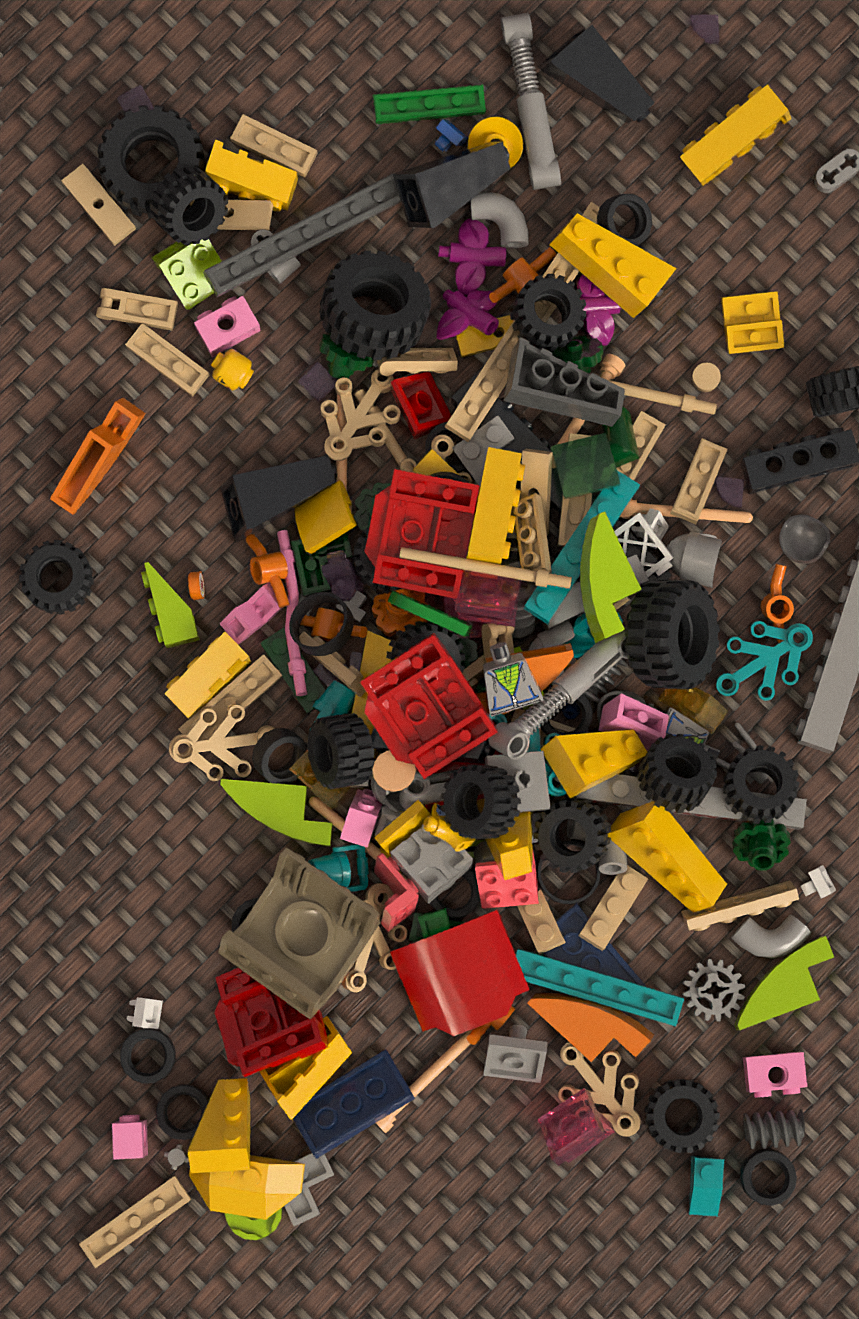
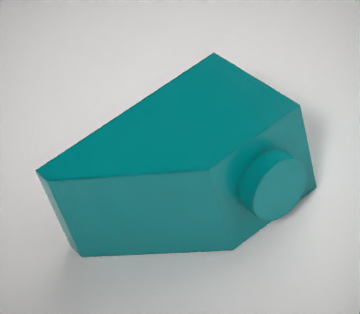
M692 1156L689 1215L718 1216L723 1190L724 1159Z

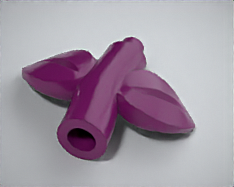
M467 219L460 226L458 232L459 243L451 242L450 246L439 245L438 257H449V262L459 263L455 270V280L458 290L464 295L477 290L486 279L485 267H504L506 262V247H486L489 241V232L483 223L472 219Z
M582 274L577 282V289H580L583 293L580 296V300L585 299L586 306L583 309L587 311L586 318L584 319L585 331L590 338H597L602 342L603 346H606L614 332L612 314H619L622 308Z
M446 290L443 294V299L447 301V306L450 309L443 314L439 321L436 338L443 340L454 337L466 330L469 325L485 335L493 334L499 325V320L487 313L497 304V302L493 303L489 298V294L493 291L473 290L466 297L460 291Z

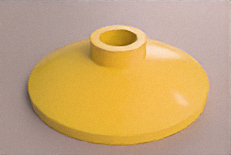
M489 117L478 122L470 132L468 149L489 143L492 139L497 138L507 148L510 157L508 162L510 168H512L520 159L523 151V138L517 126L510 120L502 117Z

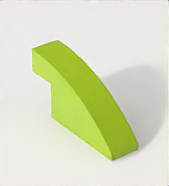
M605 511L590 519L582 547L580 564V586L583 607L595 643L625 630L613 603L642 590Z
M221 779L220 785L244 811L260 823L289 838L313 845L331 847L333 824L329 822L305 821L307 786Z
M821 936L797 948L789 955H786L764 975L752 990L739 1012L734 1024L736 1030L745 1029L820 1000L808 967L834 958L826 936Z

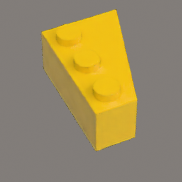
M215 140L205 172L224 189L225 195L231 193L237 195L240 200L271 201L273 211H281V209L288 211L298 181L296 171L265 159L261 162L248 158V152L239 150L238 154L222 148L223 142Z
M226 632L217 637L207 647L208 649L201 657L197 656L187 666L188 670L181 677L179 675L176 676L166 686L168 691L165 695L188 719L195 715L252 663L245 651Z
M634 729L555 736L541 748L569 798L633 767L647 754V750Z
M485 799L477 801L480 814L483 811ZM533 811L520 812L519 817H514L516 823L513 827H508L509 832L505 835H499L498 838L485 839L504 880L532 872Z
M328 1016L323 1018L328 1048L303 1059L296 1057L272 1068L270 1066L259 1071L275 1099L291 1120L352 1053Z
M247 1078L218 1080L188 1149L191 1173L250 1170V1094Z

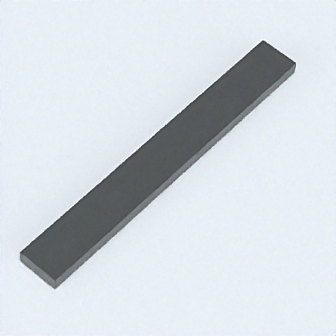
M393 174L204 270L203 274L216 297L399 204L401 200Z

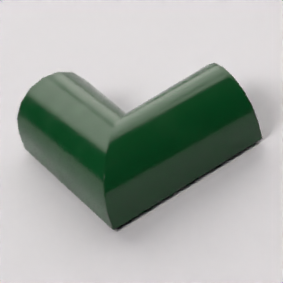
M622 407L621 416L613 426L602 424L606 441L597 444L594 477L640 458L631 415L624 407Z
M348 533L342 534L312 554L305 551L301 539L291 541L303 596L308 597L315 593L331 592L325 563L353 557Z

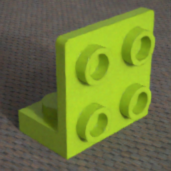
M202 239L196 245L193 243L184 245L181 242H175L152 257V260L164 273L187 310L214 294L203 272L222 261L209 239L206 241Z

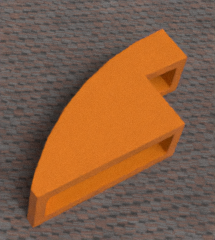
M125 398L115 401L104 422L90 430L50 499L72 515L75 514L118 458L146 413Z
M571 643L517 652L523 654L541 692L559 676L574 656ZM493 657L486 658V663L493 661ZM486 692L476 693L489 714Z
M536 993L527 1003L590 1062L597 1057L613 1038L636 1057L654 1037L651 1031L622 1011L569 994Z

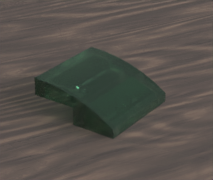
M606 433L550 446L564 499L620 486V480Z

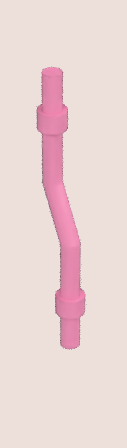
M281 530L277 532L280 552L284 555L288 566V574L285 578L289 601L285 624V635L290 658L288 668L289 674L293 676L296 696H304L307 694L304 677L306 673L305 661L301 659L299 646L292 639L289 630L291 615L299 603V590L294 568L296 560L294 551L291 550L288 531Z

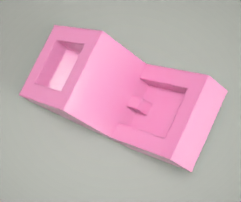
M270 582L263 585L247 602L234 608L220 623L227 634L238 645L269 622L282 609L278 607Z

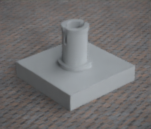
M544 751L526 752L523 757L516 760L510 759L505 755L485 757V765L503 768L508 771L507 775H512L515 779L513 785L518 786L520 790L517 793V797L521 798V804L517 806L520 812L550 809Z
M522 1025L510 1026L509 1037L490 1035L483 1076L540 1083L548 1042L526 1039L527 1029Z

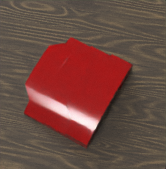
M394 469L391 485L375 496L365 548L366 555L375 567L373 583L458 599L464 570L401 559L400 551L401 547L467 558L480 486Z
M435 633L413 645L409 650L360 681L368 694L364 713L380 734L395 760L414 764L423 779L498 732L480 699Z
M498 909L390 952L422 1031L436 1027L455 1036L507 1016L515 996L530 990Z
M240 968L216 977L221 999L217 1004L214 1014L222 1035L227 1061L230 1064L239 1066L244 1077L270 1066L272 1068L296 1057L303 1059L328 1048L326 1029L320 1009L311 1019L307 1018Z

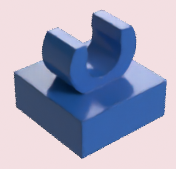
M442 119L436 127L443 135L439 137L434 145L442 152H447L453 143L456 146L463 147L468 140V137L449 120Z

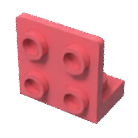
M534 851L532 854V872L504 880L496 861L475 864L480 902L483 909L539 904Z
M381 853L377 856L374 873L393 892V896L384 904L386 907L384 908L381 921L382 926L389 932L415 912L419 897L417 893L419 891L410 879L405 880L399 873L400 868L391 857L386 858Z

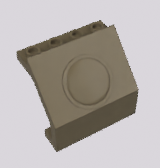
M286 848L279 855L276 870L270 883L244 922L234 932L229 930L222 937L218 953L311 1019L336 992L381 923L378 920L380 913L370 904L364 903L354 896L349 889L333 881L324 871L318 870L309 864L301 855Z

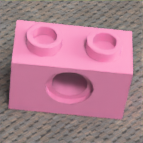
M243 296L238 299L236 297L227 299L221 304V308L214 312L208 310L197 317L198 321L194 322L195 328L211 357L216 356L219 351L223 352L261 331L257 319ZM223 319H230L234 322L233 326L228 330L218 327Z
M621 693L603 706L599 731L609 732L634 729L648 751L658 738L666 736L669 715Z
M357 790L349 808L340 839L368 847L381 807L383 806L375 798L372 790Z
M804 1052L743 1057L746 1092H754V1097L772 1096L771 1090H783V1095L800 1093V1088L807 1087ZM777 1066L782 1071V1078L779 1082L772 1083L768 1078V1072L772 1067Z
M123 1115L119 1117V1121L112 1124L113 1159L143 1158L147 1156V1120H140L139 1115Z

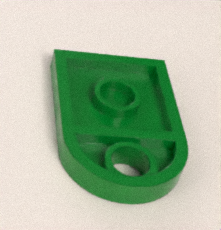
M392 590L388 602L464 637L468 636L473 625Z

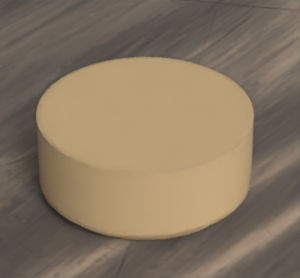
M712 363L698 365L692 374L693 385L702 392L714 390L721 379L719 369Z

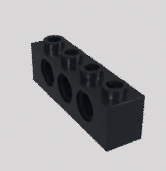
M841 427L828 431L827 436L817 438L814 434L801 438L800 443L790 445L789 442H782L774 445L773 450L763 452L762 449L749 451L746 453L747 457H744L740 462L750 495L857 467L859 464V452L852 429L844 431ZM827 446L831 448L833 457L824 458L820 453V447ZM800 453L804 455L806 464L802 466L797 465L793 461V454ZM769 460L776 461L780 470L776 473L770 472L766 468V462Z

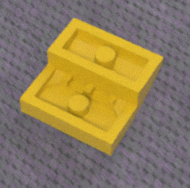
M777 291L721 297L728 354L784 348L782 320H780Z
M341 480L295 508L298 531L305 551L310 554L357 526L349 508L352 505L351 500Z
M417 800L374 838L391 856V851L411 837L414 832H417L422 827L424 820L432 815Z

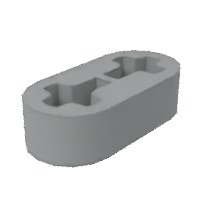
M846 149L823 165L817 171L814 178L816 188L821 192L830 193L859 172V152L854 149ZM845 157L848 160L852 158L855 160L854 168L851 166H847L843 170L840 168L845 162ZM833 172L837 174L831 181L832 185L829 182H822L823 174L826 176L831 175Z

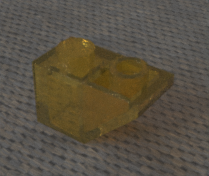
M696 687L692 689L665 688L658 698L664 705L681 713L711 734L714 733L728 712L712 695Z
M308 750L289 769L330 810H333L351 791L349 786L336 789L323 787L312 771Z

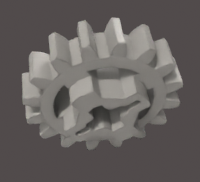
M707 959L706 967H703L701 963H697L696 968L698 971L696 973L691 970L687 972L691 980L683 981L682 984L689 987V989L683 992L682 996L690 997V1001L686 1006L696 1007L694 1010L695 1016L703 1012L704 1020L708 1021L711 1015H714L715 1020L720 1021L722 1013L727 1018H730L731 1008L735 1010L740 1009L736 1001L737 999L742 1000L745 998V996L739 994V989L745 988V984L737 983V980L742 975L740 973L734 975L731 973L734 967L732 964L723 968V960H718L716 966H713L712 960ZM717 971L727 976L731 983L721 981L718 978ZM705 973L703 984L700 987H695L698 978ZM711 982H714V985L717 987H726V990H720V992L716 993V998L714 999L712 994L701 993L702 990H707V988L711 987ZM732 993L729 1002L722 1007L723 998L726 994ZM703 997L707 1000L710 1009L702 1006L697 998Z

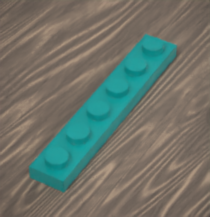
M615 470L551 566V574L572 577L570 589L547 585V587L537 586L524 606L526 611L546 624L550 622L580 577L582 547L590 519L605 511L613 527L639 489L640 484Z
M518 948L516 956L525 979L529 983L669 1025H677L684 1001L683 997Z

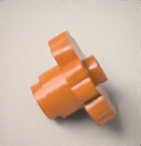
M408 589L396 590V592L427 604L425 603L424 592ZM391 592L374 597L372 615L377 618V628L388 637L393 636L398 630L406 631L404 626L407 624L415 625V622L418 621L428 622V620L388 602Z

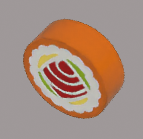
M201 571L190 572L188 575L189 593L193 600L204 599L205 596L204 580Z

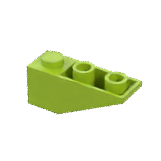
M149 562L144 563L146 571L141 572L145 588H151L153 598L148 599L152 616H158L160 625L155 626L159 643L164 642L166 648H171L200 640L192 610Z

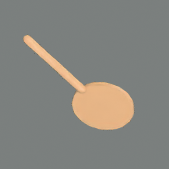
M388 750L378 756L372 771L378 786L384 790L395 792L405 789L412 783L416 768L414 764L396 761L391 751Z

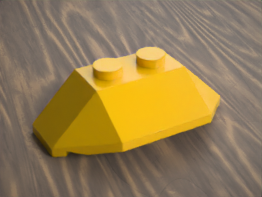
M250 1155V1170L191 1173L190 1169L189 1177L210 1211L266 1220L302 1193L305 1163Z

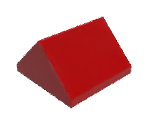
M430 371L394 379L390 382L393 397L414 440L428 434L438 424L449 421L451 418V414Z

